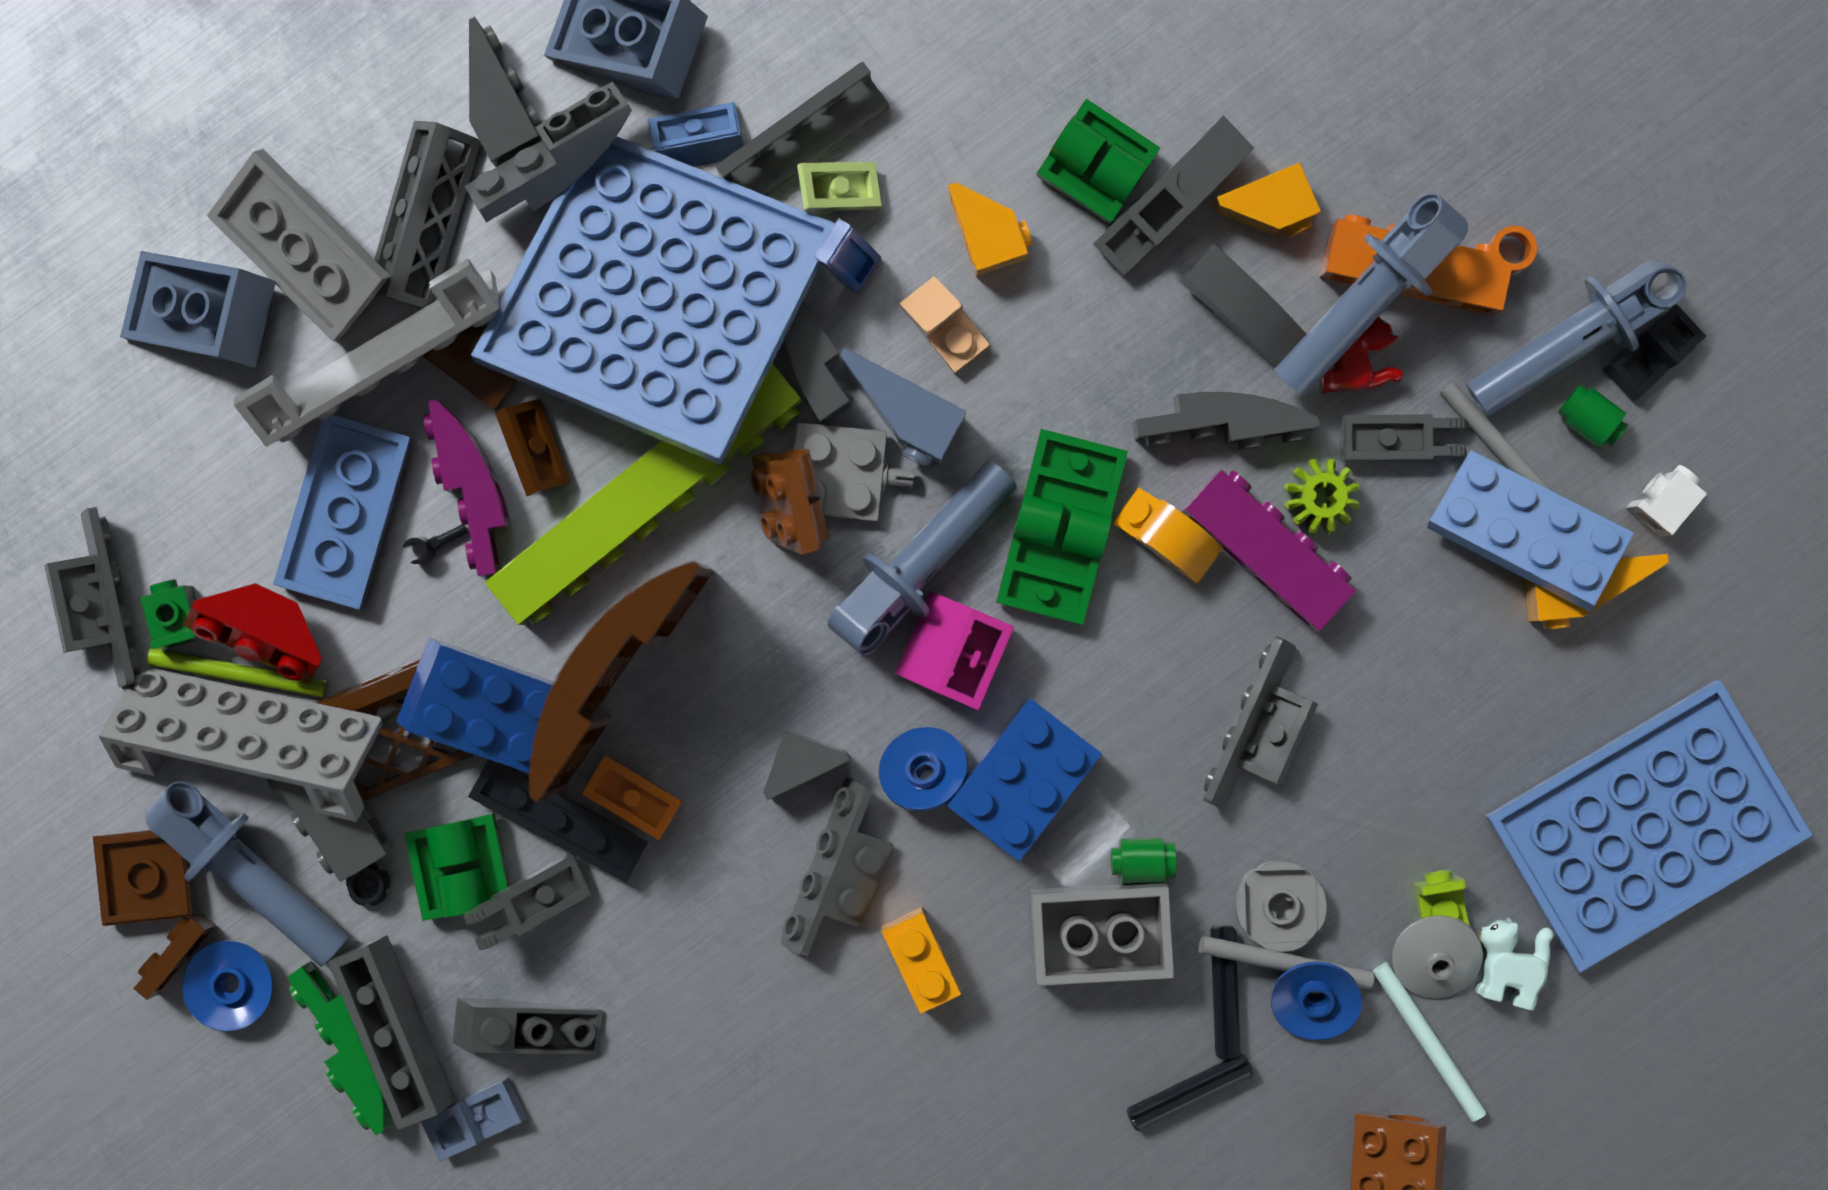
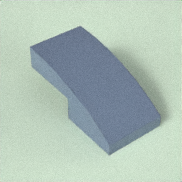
M508 1077L451 1104L440 1114L421 1121V1124L440 1162L478 1145L486 1138L522 1123L528 1116Z

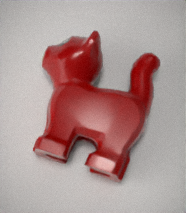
M1379 316L1334 364V369H1329L1319 380L1320 393H1333L1338 390L1353 392L1381 387L1390 381L1400 382L1403 379L1402 370L1391 366L1374 372L1367 354L1368 350L1381 351L1398 340L1399 337L1393 334L1391 325Z

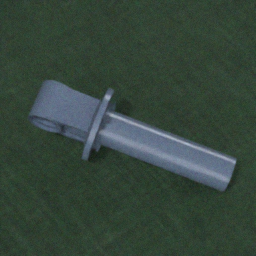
M1427 193L1419 197L1412 204L1409 211L1382 240L1368 233L1364 240L1377 252L1375 256L1372 255L1374 259L1372 264L1276 366L1274 371L1292 389L1304 397L1406 287L1411 288V285H1413L1427 297L1430 296L1433 291L1425 279L1464 240L1468 232L1467 220L1438 194Z
M1649 260L1606 288L1594 277H1589L1584 282L1591 304L1466 383L1470 394L1487 417H1490L1611 338L1616 344L1620 345L1619 342H1621L1625 348L1633 352L1639 348L1634 330L1677 304L1684 297L1687 282L1683 273L1663 261ZM1666 273L1668 278L1666 287L1661 292L1653 294L1651 289L1653 280L1659 274Z
M987 460L889 564L868 553L862 561L870 574L847 598L834 608L828 620V627L858 653L865 656L874 652L882 644L889 632L909 611L921 618H925L930 613V610L921 598H924V594L920 590L1017 488L1013 479L999 465L991 460Z
M183 781L171 783L147 809L145 820L147 826L155 835L161 837L191 864L183 878L189 882L202 868L206 870L205 873L212 871L316 964L322 967L338 951L349 936L239 840L241 834L238 835L236 832L249 818L245 813L231 821L201 795L199 790L192 784Z

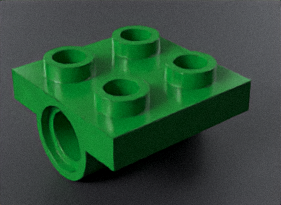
M1086 98L1075 116L1070 119L1057 138L1049 155L1037 171L1036 176L1110 225L1161 147Z
M495 813L404 833L422 921L463 915L479 904L493 899L492 895L510 886Z

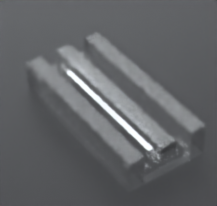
M1099 792L1036 847L1033 852L1064 886L1131 826L1103 794ZM1101 806L1105 810L1052 858L1047 854L1052 847L1095 809ZM1112 818L1116 825L1067 869L1062 871L1058 867L1062 861Z

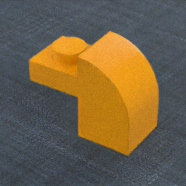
M1139 487L1113 522L1120 531L1150 549L1164 563L1198 584L1223 550V547L1193 520L1163 499L1160 501Z

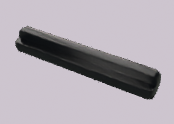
M1216 925L1211 928V937L1236 942V930L1233 926ZM1211 956L1215 1054L1220 1059H1235L1241 1054L1237 961Z
M1240 1054L1235 1059H1227L1128 1107L1126 1110L1127 1116L1136 1131H1141L1251 1078L1253 1075L1252 1067L1244 1054Z

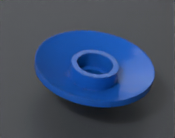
M919 727L902 733L887 746L879 764V780L885 794L893 803L910 811H930L947 804L965 783L968 772L967 756L960 742L947 731L935 727ZM925 771L934 772V774L926 780L919 779L920 775Z
M233 940L214 942L199 950L186 966L182 980L183 998L190 1013L203 1025L219 1031L239 1030L258 1020L269 1006L273 994L272 972L265 958L250 945ZM231 975L238 979L239 988L237 991L227 989L225 985L227 976Z
M1306 962L1293 966L1277 979L1271 993V1008L1278 1023L1291 1034L1309 1040H1324L1343 1034L1355 1024L1362 1009V995L1356 980L1344 969L1325 962ZM1319 991V992H1322V993H1321V994H1318V995H1314V994H1311L1310 992Z

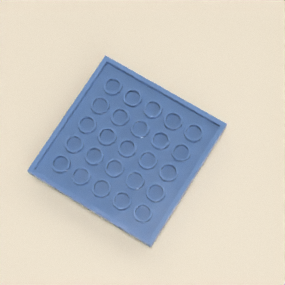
M616 136L599 159L578 180L553 200L499 302L500 309L495 311V316L488 322L471 356L477 364L722 465L821 266V263L814 256L835 223Z

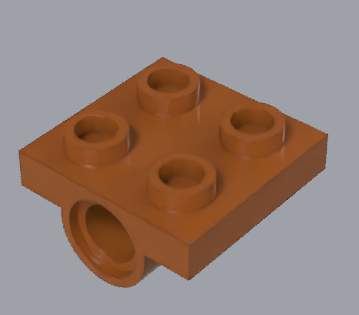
M796 449L778 454L765 452L752 456L754 470L750 471V480L754 492L761 498L764 513L760 515V523L766 538L770 539L774 544L802 555L820 550L818 544L828 540L829 534L820 497H808L818 491L810 450Z
M1356 1113L1350 1190H1442L1446 1126L1431 1124L1428 1119L1413 1115Z

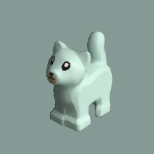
M1507 918L1505 921L1496 920L1489 926L1482 927L1479 932V941L1486 948L1487 956L1484 962V977L1482 982L1476 985L1475 992L1484 998L1502 1002L1505 988L1511 986L1515 989L1510 1000L1514 1002L1513 1005L1534 1011L1538 1000V993L1545 985L1548 977L1551 951L1550 941L1554 937V932L1550 928L1540 930L1535 939V953L1528 954L1512 952L1518 942L1519 926L1515 922L1512 923L1510 918Z

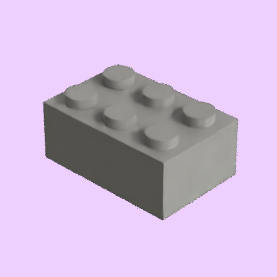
M1165 883L1029 889L1034 979L1037 986L1174 978L1169 887Z

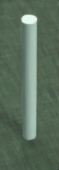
M1388 962L1377 966L1372 971L1471 1122L1484 1117L1487 1113L1402 983L1396 977Z

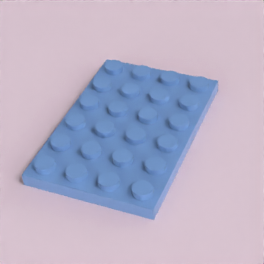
M1721 680L1712 681L1485 815L1573 967L1580 973L1813 836Z

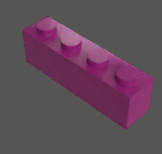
M1222 469L1219 470L1181 512L1209 533L1231 558L1312 631H1320L1356 592L1348 584L1352 577L1336 562L1331 561L1327 565L1315 554L1318 546L1303 532L1298 530L1295 535L1281 523L1285 517L1275 506L1266 500L1262 504L1258 503L1248 493L1252 487L1243 477L1233 470L1229 474H1226Z

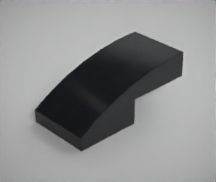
M1675 304L1637 337L1638 349L1630 352L1625 348L1603 370L1634 402L1641 398L1665 373L1678 365L1706 335L1678 304Z

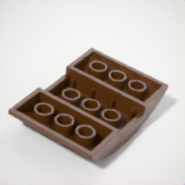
M696 561L669 569L625 595L587 631L558 673L540 715L532 746L529 771L531 798L538 802L563 791L613 719L611 715L599 708L603 700L643 643L646 645L665 644L715 570Z

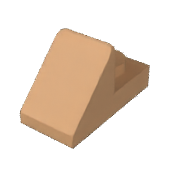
M935 276L899 303L954 374L990 346L963 312L962 304Z

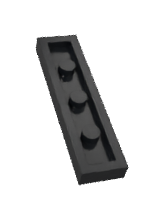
M489 759L468 795L472 800L625 883L628 882L649 841L560 793H556L538 802L530 797L529 776L510 766Z

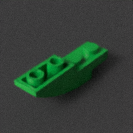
M310 961L287 976L292 984L289 987V991L301 1008L305 1009L308 1007L318 1021L315 1023V1028L322 1040L329 1046L334 1044L338 1050L337 1053L324 1061L328 1067L326 1071L328 1080L339 1093L345 1091L354 1104L352 1112L358 1123L365 1130L371 1129L375 1136H377L392 1123L391 1113L342 995H335L316 966Z

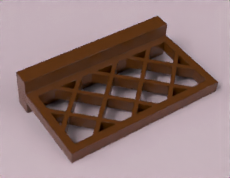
M420 659L313 703L364 714L372 711L371 715L374 716L377 715L380 707L388 704L401 708L403 702L400 699L406 697ZM382 727L379 734L395 740L387 761L367 754L364 760L367 763L383 768L379 782L371 787L355 782L354 784L364 800H367L465 760L475 754L463 750L448 753L433 747L434 740L430 739L429 744L403 735L405 732L403 727H400L399 732ZM400 742L425 751L419 767L407 770L392 764ZM430 754L440 757L427 763ZM388 771L398 774L395 777L385 780Z

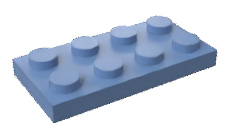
M336 415L321 419L273 585L363 610L413 438Z
M1470 450L1427 526L1428 529L1589 612L1594 608L1634 532Z

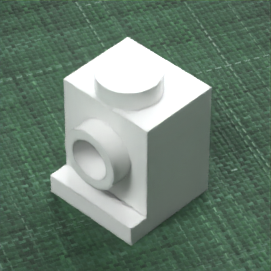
M1678 465L1673 472L1666 473L1665 476L1662 473L1657 474L1642 492L1646 498L1631 501L1626 509L1659 537L1670 536L1675 533L1707 493L1698 486L1700 480L1692 471L1682 465Z

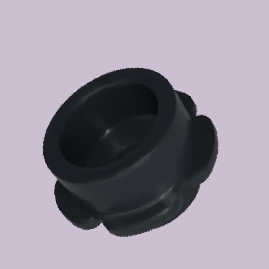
M372 863L346 879V886L348 887L350 898L359 905L369 903L371 906H375L386 899V890L391 886V879L386 870H381L377 863ZM366 880L372 881L373 885L371 888L365 887Z

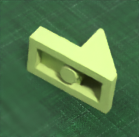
M875 162L801 163L797 165L803 207L808 213L821 217L834 211L873 210L882 206Z

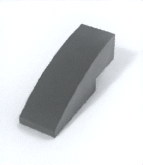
M1214 243L1180 282L1214 311L1212 314L1274 368L1306 335V332Z
M802 302L784 339L792 368L804 396L819 422L823 424L848 407L850 401L827 369V366L840 358L839 353L804 302Z

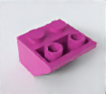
M930 591L925 602L930 613L925 618H918L895 674L979 710L1014 626Z

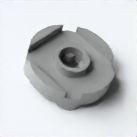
M1273 860L1260 864L1244 875L1235 897V913L1238 923L1250 939L1265 949L1287 952L1299 949L1307 944L1308 940L1314 937L1317 930L1321 929L1326 918L1327 900L1323 887L1311 872L1291 861ZM1284 893L1285 900L1292 901L1293 903L1292 909L1285 910L1283 918H1277L1276 912L1269 910V902L1274 901L1276 894Z

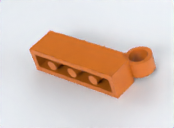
M1345 215L1344 220L1337 219L1330 227L1320 278L1352 285L1374 261L1372 255L1375 256L1377 254L1364 240V237L1369 233L1382 240L1396 224H1390L1388 229L1370 226L1371 219L1363 216ZM1513 225L1505 227L1496 233L1488 244H1476L1475 249L1459 245L1425 279L1433 291L1429 297L1413 285H1411V288L1406 287L1399 295L1494 316L1503 311L1511 274L1523 270L1534 261L1537 254L1536 239L1528 229ZM1503 237H1515L1523 244L1524 257L1520 263H1509L1502 258L1499 244Z

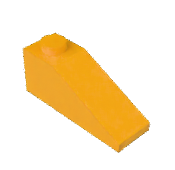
M1668 554L1620 558L1592 611L1668 564ZM1524 578L1528 621H1542L1543 629L1570 627V618L1584 617L1590 613Z

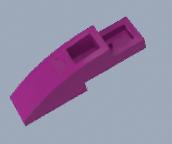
M437 400L428 401L429 413L423 415V421L428 440H435L437 457L431 459L435 482L437 485L443 484L444 491L450 493L462 491L463 498L457 499V507L462 525H468L471 542L465 544L469 568L477 569L479 577L493 576L502 569L495 530L512 527L501 486L487 456L463 422L445 404Z

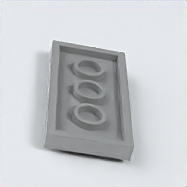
M264 149L254 151L206 215L268 278L275 280L276 285L332 341L341 339L390 278V275Z

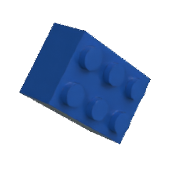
M429 637L396 722L407 732L529 773L532 746L538 721L554 681Z
M1028 697L967 775L965 783L953 799L947 803V807L1017 861H1020L1102 753Z

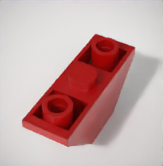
M257 583L195 600L182 625L191 629L193 634L202 640L209 642L217 641L234 649L237 655L246 660L261 661L276 668L280 675L290 680H302L309 683L322 660L298 603Z

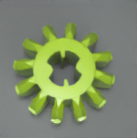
M1311 459L1308 461L1307 466L1309 474L1300 467L1292 471L1294 478L1300 485L1295 483H1286L1284 485V491L1296 494V499L1285 502L1284 508L1289 510L1299 507L1300 512L1292 520L1295 525L1303 523L1308 517L1310 518L1308 533H1317L1321 520L1326 533L1336 532L1335 519L1343 525H1348L1352 521L1349 514L1343 508L1350 510L1359 509L1360 502L1348 498V493L1360 490L1359 483L1345 485L1343 481L1352 472L1348 467L1334 475L1336 460L1328 459L1322 471L1317 459ZM1316 485L1318 490L1324 487L1329 489L1330 493L1326 497L1330 502L1328 507L1326 503L1318 506L1314 503L1313 500L1317 497V494L1313 489Z

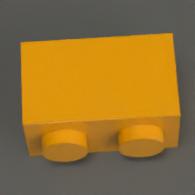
M923 907L882 925L881 932L920 1014L961 995L959 983Z

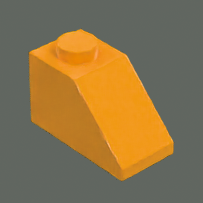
M1300 162L1218 196L1212 203L1213 209L1217 214L1272 236L1286 232L1288 238L1313 228L1311 220L1321 213Z
M957 182L948 185L947 193L976 277L1027 259V247L1033 246V242L1025 220L1017 222L1013 210Z

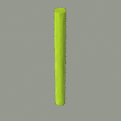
M150 648L147 655V665L321 698H325L328 689V680L311 678L309 683L302 680L295 681L283 677L274 670L166 650H152Z

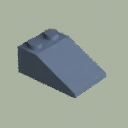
M564 0L544 56L555 62L643 92L679 99L708 15L690 0Z
M141 251L120 337L222 362L255 368L276 281L240 268Z
M844 347L840 354L842 365L899 444L906 448L904 456L926 468L929 467L931 462L941 465L965 419L966 410Z

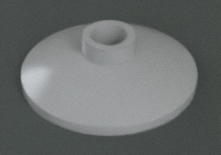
M1443 915L1425 917L1410 924L1398 936L1392 950V965L1396 977L1410 992L1426 998H1444L1461 992L1477 977L1483 961L1482 946L1473 929L1459 919ZM1444 960L1448 962L1442 967L1433 968L1434 963Z

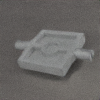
M803 422L797 423L796 443L793 450H810L818 491L808 497H820L825 516L878 521L880 498L886 486L913 489V480L897 479L896 477L914 478L915 470L888 468L885 456L887 431Z

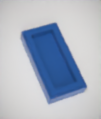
M841 219L837 220L814 256L838 281L856 294L860 292L881 260V256L851 225Z

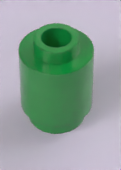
M1581 384L1574 389L1557 412L1565 418L1564 424L1597 448H1600L1604 443L1612 447L1628 427L1622 421L1626 415L1624 410L1591 387L1587 390Z
M1163 838L1119 839V848H1111L1112 875H1120L1121 884L1164 883L1165 878H1176L1175 843L1164 842Z

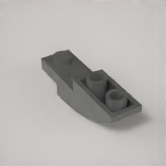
M613 81L602 88L593 90L584 99L567 109L551 115L545 122L535 127L542 141L532 147L521 150L515 157L493 170L482 173L476 180L465 186L486 223L526 200L533 212L571 186L599 159L621 131L632 112L629 104Z
M1223 115L1144 194L1093 242V245L1123 276L1126 275L1150 250L1164 240L1245 159L1254 147Z
M1234 392L1178 394L1173 398L1176 413L1136 419L1132 423L1135 440L1146 439L1147 446L1173 443V434L1190 432L1191 439L1217 436V427H1223L1225 443L1237 442L1238 450L1265 446L1264 438L1282 435L1283 443L1310 439L1308 431L1320 427L1318 417L1298 407L1275 399Z

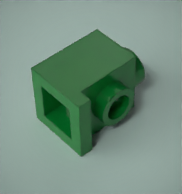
M176 579L149 586L151 594L140 597V601L151 636V641H149L151 649L165 650L200 640L199 637L193 634L191 629L182 626L194 601L197 600L193 586L182 585L178 587ZM165 605H170L174 610V616L168 622L165 620L162 609Z

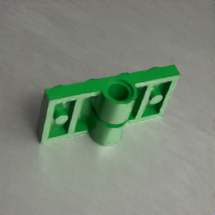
M1045 429L1040 430L996 603L1079 625L1084 624L1099 562L1108 538L1112 512L1128 451Z

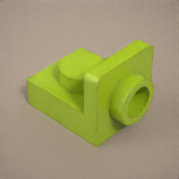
M1439 870L1425 873V881L1413 883L1419 919L1443 915L1454 917L1469 925L1463 889L1467 888L1464 878L1457 875L1452 876L1451 870Z

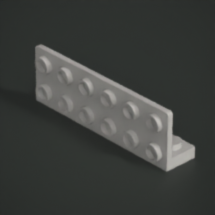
M469 258L429 281L430 289L438 299L287 390L283 389L274 375L268 377L235 397L234 407L265 447L278 440L280 442L289 441L302 430L303 425L317 417L321 420L331 416L340 408L342 402L355 394L360 397L370 393L378 386L382 378L395 371V373L399 374L407 371L418 361L419 356L429 350H441L450 345L456 339L458 333L471 325L476 328L489 322L495 316V311L500 309L496 277L489 269L479 274Z
M143 666L139 668V674L134 676L135 683L128 686L98 735L115 768L155 776L163 763L159 754L304 786L316 813L357 822L365 807L353 780L383 724L380 717Z

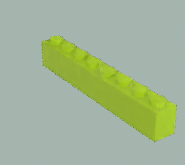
M772 363L722 465L667 442H659L484 582L517 625H526L529 621L533 626L538 625L555 611L551 604L564 593L568 598H571L590 583L586 576L599 565L603 570H606L625 555L621 548L634 537L641 542L660 527L656 520L665 512L671 509L676 514L695 499L691 492L700 484L706 481L711 486L730 471L727 463L741 453L746 458L765 443L762 435L776 425L781 430L800 415L797 407L803 403L801 398Z

